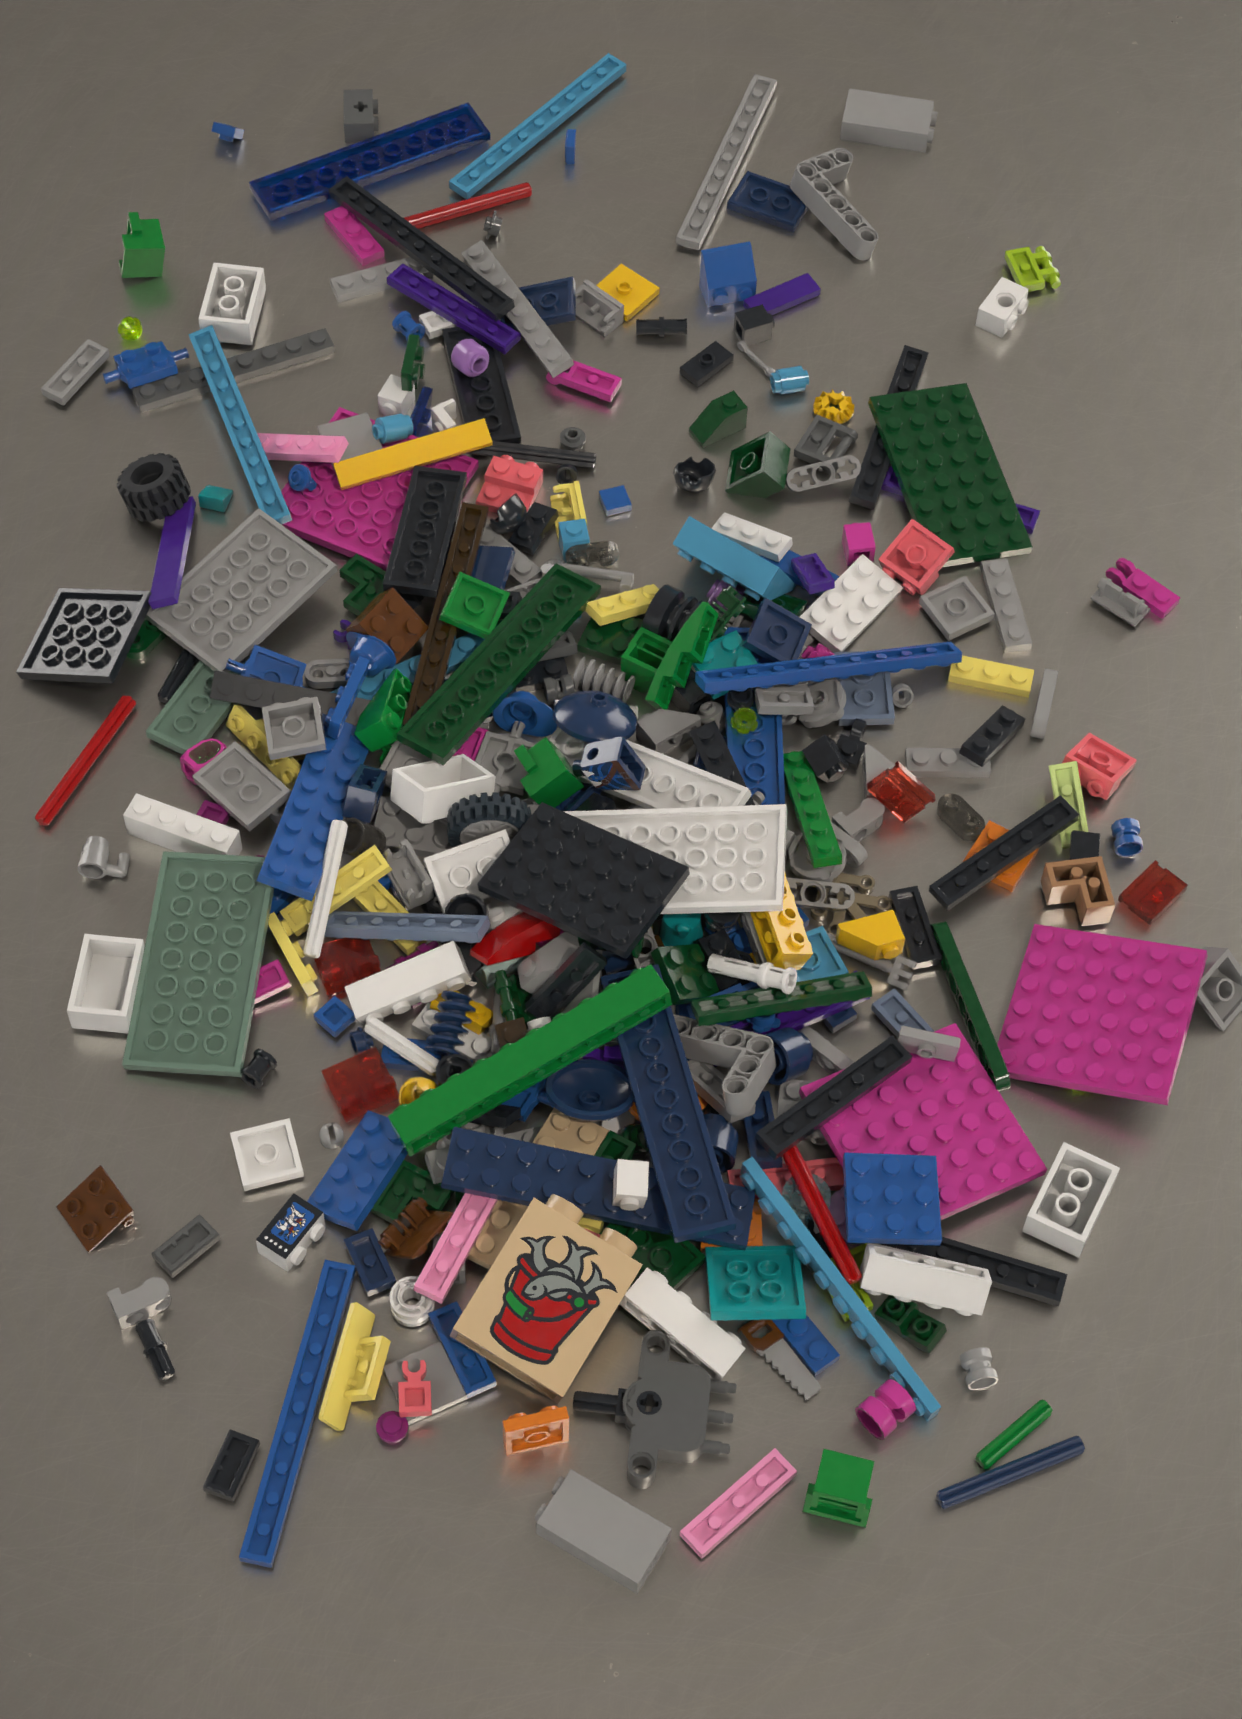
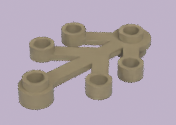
M840 873V875L833 879V883L855 886L860 892L855 893L854 903L846 910L854 920L866 917L859 906L874 908L877 914L891 910L892 902L889 897L884 895L878 897L868 895L873 892L875 880L872 876ZM866 882L869 883L871 886L865 887L862 885V883ZM825 888V889H826V898H825V900H824V903H825V904H826L827 897H828V893H829V889H828V888ZM819 890L817 891L815 902H817L820 899ZM841 890L837 895H834L840 905L845 900H848V897L844 896ZM884 903L887 907L882 908L878 904ZM811 909L810 915L814 920L823 921L827 918L828 910H823V913L815 912L816 909ZM834 911L832 923L828 926V933L833 934L831 931L837 930L838 924L844 922L846 911Z

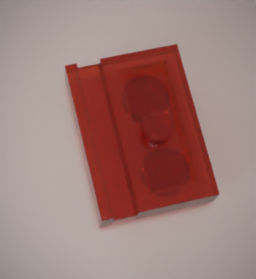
M899 761L895 763L893 768H887L867 783V790L903 823L926 808L925 805L929 802L933 803L936 801L935 794Z
M1156 860L1118 898L1120 903L1124 902L1128 905L1129 910L1149 925L1154 923L1186 891L1188 884L1167 868L1163 869L1158 865L1159 862Z

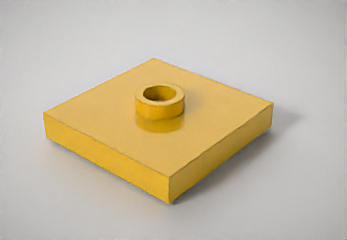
M622 263L596 285L624 305L623 320L627 322L660 293L658 286Z

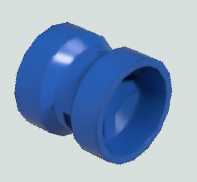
M1123 818L1112 824L1111 831L1113 837L1116 838L1114 849L1117 855L1130 857L1139 854L1143 850V842L1141 837H1139L1141 830L1138 820Z

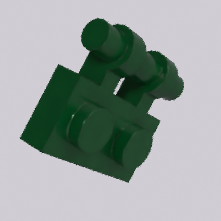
M505 970L496 971L494 987L496 993L500 995L502 1017L506 1021L523 1017L528 1030L527 1022L538 1019L528 1012L525 1007V1003L533 995L521 988L519 975L513 974L507 978Z

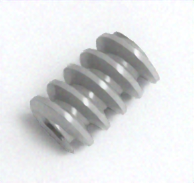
M585 656L581 659L573 675L575 690L583 688V691H601L613 695L624 702L628 700L634 687L635 676L632 675L628 681H625V672L622 671L618 677H615L614 667L608 673H605L606 664L602 663L598 669H595L596 660L592 659L586 665Z

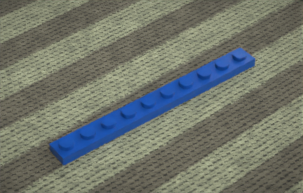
M950 641L696 671L695 682L704 693L715 695L721 693V691L728 690L745 691L747 688L753 687L771 688L773 685H796L803 681L822 682L828 678L847 679L852 675L872 676L877 672L897 673L902 669L911 668L922 670L927 666L935 665L947 667L952 663L962 662V652Z
M330 1260L324 1261L240 1551L239 1559L241 1562L269 1568L273 1566L355 1276V1265Z

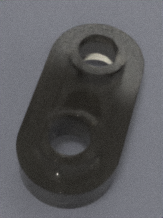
M600 541L572 546L566 551L565 557L567 564L608 567L618 561L620 554L615 542Z
M945 794L939 799L937 805V815L962 840L968 842L976 841L985 828V821L982 816L957 794ZM968 822H972V823H974L975 825H969V824H967V823H968Z

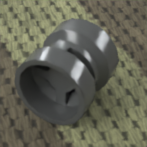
M571 674L562 675L559 679L549 677L542 680L544 696L548 706L554 705V700H560L575 692Z

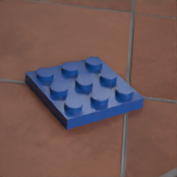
M844 1153L843 1175L847 1243L940 1246L942 1231L936 1156Z

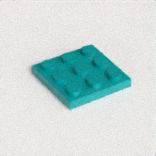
M794 1245L747 1246L745 1251L729 1247H705L711 1321L806 1319L801 1263L795 1253L796 1247Z

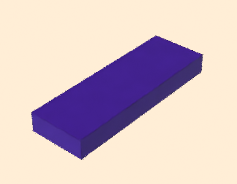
M806 273L744 299L743 306L749 309L763 304L767 313L774 315L819 296L821 288Z

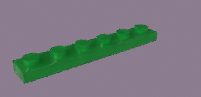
M802 751L784 753V780L813 868L842 864V853L811 765Z

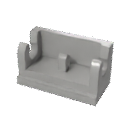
M586 279L575 290L577 298L576 318L597 333L606 337L623 323L624 305Z
M408 839L400 841V849L397 853L392 854L388 848L384 853V858L392 868V871L387 875L406 909L410 910L434 899L433 882Z

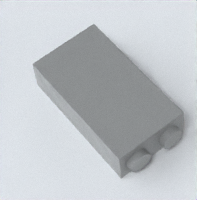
M849 88L842 119L840 140L926 153L927 143H932L934 128H930V126L936 125L938 112L933 111L934 101Z
M571 1469L565 1478L561 1476L552 1489L554 1496L549 1504L543 1503L534 1519L537 1522L536 1534L638 1594L670 1542L672 1528Z

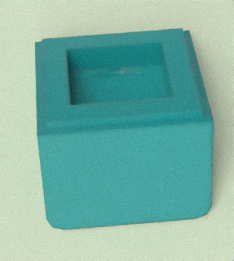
M207 485L198 495L199 506L225 512L233 495V490Z

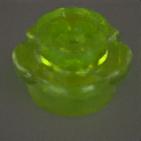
M127 316L122 319L117 331L123 339L134 341L142 334L141 322L136 317Z
M746 707L738 709L734 713V717L731 718V726L734 729L736 728L737 732L741 734L755 731L758 727L756 713Z

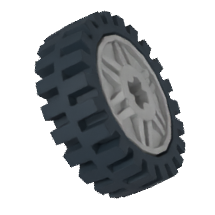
M487 792L481 793V797H477L476 794L469 795V800L465 797L460 799V802H455L448 811V842L454 848L505 829L511 842L530 818L531 809L527 807V803L524 801L520 802V798L513 797L511 799L509 794H504L502 797L497 792H493L492 796H488Z

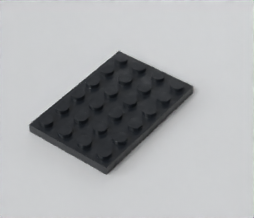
M542 802L477 883L480 892L627 959L687 879L690 872L688 866Z

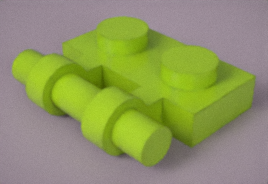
M1044 246L1037 247L1035 253L1031 252L1030 247L1005 251L1004 258L1015 282L1028 288V292L1044 289L1045 281L1050 283L1053 289L1061 285L1059 280L1060 274L1057 268L1053 267L1052 257L1045 250Z

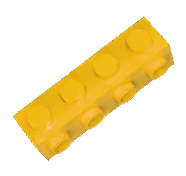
M785 872L783 911L750 912L767 962L772 963L774 967L787 969L792 967L796 970H801L813 955Z

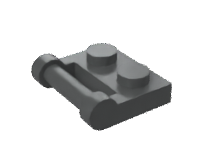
M816 415L794 449V457L811 464L843 457L849 446L853 445L857 440L858 434L849 427ZM836 436L840 437L842 440L831 457L825 456L824 454ZM834 462L832 465L836 473L839 467L836 468V462ZM820 466L825 473L830 474L827 467Z

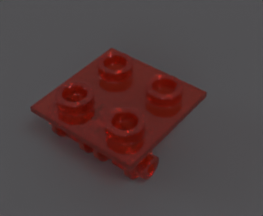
M342 938L322 944L320 957L314 958L328 997L346 992L345 986L381 972L379 957L375 955L369 939Z
M376 1046L321 1071L346 1123L365 1115L368 1110L374 1111L399 1099L396 1082L393 1076H390Z

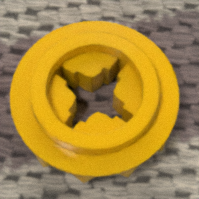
M832 389L830 393L822 391L819 397H815L813 411L815 416L820 415L842 424L853 416L855 404L852 403L850 396L846 397L843 391L835 393ZM832 403L833 405H839V406H838V408L836 409L834 406L829 407V404Z

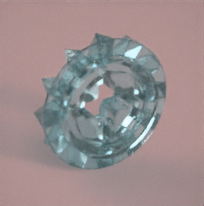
M811 1174L829 1209L831 1192L827 1183L819 1176ZM791 1177L783 1187L782 1196L799 1219L809 1222L813 1217L807 1205L801 1206V1197L798 1196L801 1193L793 1177Z

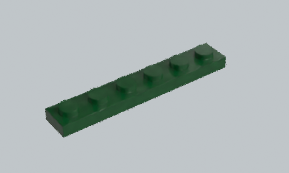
M864 971L796 982V986L791 994H785L781 989L769 987L767 989L759 988L691 1000V1010L698 1026H712L717 1023L733 1020L741 1021L746 1018L763 1015L770 1016L775 1013L792 1010L800 1011L804 1008L815 1006H829L833 1003L858 1001L862 998L872 997V985Z

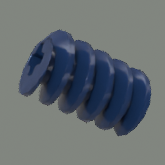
M443 991L441 997L445 1001L438 1003L437 1007L441 1012L435 1013L434 1020L437 1023L432 1024L430 1027L431 1032L435 1035H428L426 1041L431 1046H426L425 1048L441 1056H448L450 1054L461 1055L454 1048L455 1046L465 1045V1042L459 1039L458 1036L468 1035L469 1031L463 1028L462 1024L472 1023L473 1020L466 1016V1012L475 1013L476 1009L469 1004L473 1000L467 995L453 991Z

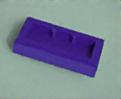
M816 553L791 559V567L809 595L835 588V580Z

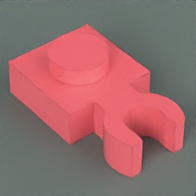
M420 1360V1369L417 1372L409 1371L408 1361H403L402 1373L408 1382H398L399 1416H432L431 1381H422L427 1373L425 1360Z

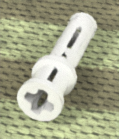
M711 954L707 963L708 972L753 981L763 989L769 987L781 989L785 994H791L797 982V971L795 968L774 967L770 962L760 965Z

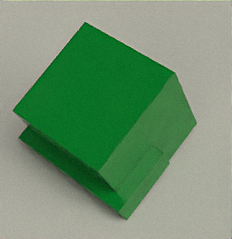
M128 212L126 234H122L121 237L124 248L123 260H119L122 278L162 277L165 244L159 219H140L138 212Z
M640 627L621 656V672H625V681H628L632 675L635 676L633 689L647 695L655 673L672 641L643 627Z
M547 737L530 749H527L522 744L514 750L523 767L529 773L520 779V782L537 804L540 805L543 802L555 808L584 787L580 779L574 775L572 767L564 754Z
M823 1449L816 1483H809L802 1512L866 1528L873 1500L867 1498L875 1461Z

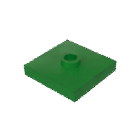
M459 572L439 620L486 639L495 629L510 593Z

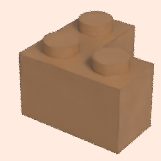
M1102 856L1045 863L1041 885L1047 905L1075 902L1081 926L1110 923L1115 902Z

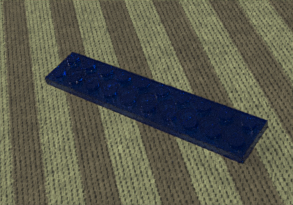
M468 102L250 181L249 186L271 221L331 199L329 189L346 176L359 186L364 187L489 141L490 132Z

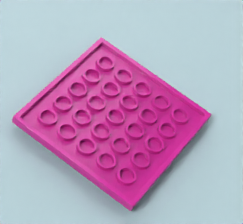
M339 407L329 423L359 414ZM370 419L372 425L375 424V420ZM411 435L408 436L405 440L385 443L381 445L382 448H386L419 437ZM461 454L422 467L467 472L466 488L479 468V460ZM302 461L300 464L309 468L311 477L317 483V487L312 491H309L307 488L303 491H296L291 488L289 481L286 483L281 493L293 520L282 525L298 537L352 558L357 553L386 571L413 469L341 490L336 472L331 463Z
M1034 924L997 1044L1010 1078L1168 1106L1206 965L1207 950Z
M956 1023L934 1031L935 1033L961 1039L960 1048L954 1062L938 1058H923L918 1054L910 1053L913 1057L908 1065L819 1128L842 1168L844 1153L936 1156L941 1220L1041 1177L1047 1171L1045 1164L1001 1094L996 1090V1086ZM843 1070L800 1087V1097L804 1099Z

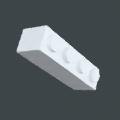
M137 793L123 814L127 834L176 852L239 856L242 851L239 830Z
M451 941L345 986V990L355 1018L365 1026L371 1018H377L382 1022L384 1020L383 1017L393 1013H405L416 1003H427L435 1000L438 994L443 991L459 990L465 986L466 982L472 979L460 948L454 941Z
M867 1243L860 1266L862 1274L859 1281L860 1288L869 1294L881 1295L884 1293L893 1295L896 1299L903 1302H911L912 1300L924 1302L925 1305L934 1309L946 1307L954 1309L957 1313L965 1316H971L972 1314L982 1316L992 1284L988 1269L873 1243Z
M648 1267L630 1287L620 1302L624 1309L651 1331L660 1330L666 1333L670 1339V1347L689 1363L703 1367L708 1372L710 1379L721 1380L746 1349L741 1345V1340L735 1334L729 1331L725 1332L717 1325L716 1320L711 1321L708 1312H701L692 1304V1300L682 1291L674 1290L668 1285L667 1279L661 1273L651 1271Z

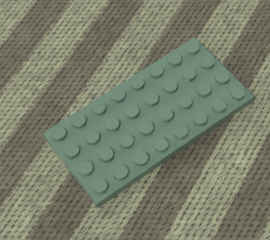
M163 851L122 1062L124 1069L242 1077L241 1069L244 1067L274 887L257 881L265 857Z

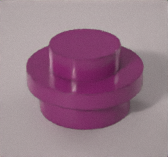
M397 1411L385 1412L377 1420V1434L380 1439L387 1443L399 1442L407 1435L408 1421L406 1417H400Z

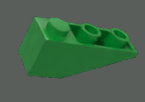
M397 668L393 669L361 713L354 734L371 752L397 741V733L401 730L413 686L410 680L403 676Z

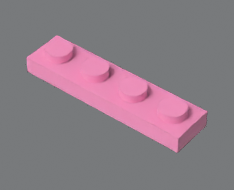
M257 433L268 460L339 463L349 444L345 436Z
M468 1193L464 1194L414 1285V1291L436 1302L443 1303L498 1201L497 1199Z
M774 1448L680 1531L681 1538L703 1559L797 1475V1470Z

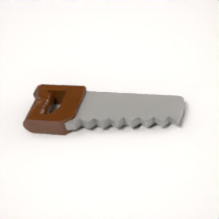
M771 1319L751 1320L738 1329L739 1335L753 1353L765 1356L766 1362H772V1368L778 1369V1374L784 1375L785 1381L791 1382V1387L797 1388L798 1394L804 1395L805 1401L820 1391V1384L783 1339V1333ZM764 1326L769 1330V1333L762 1338L752 1336V1334Z

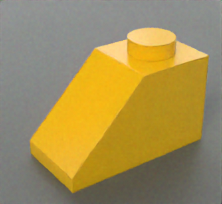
M893 910L839 923L836 933L837 944L874 961L883 958L892 959L903 952L905 937Z

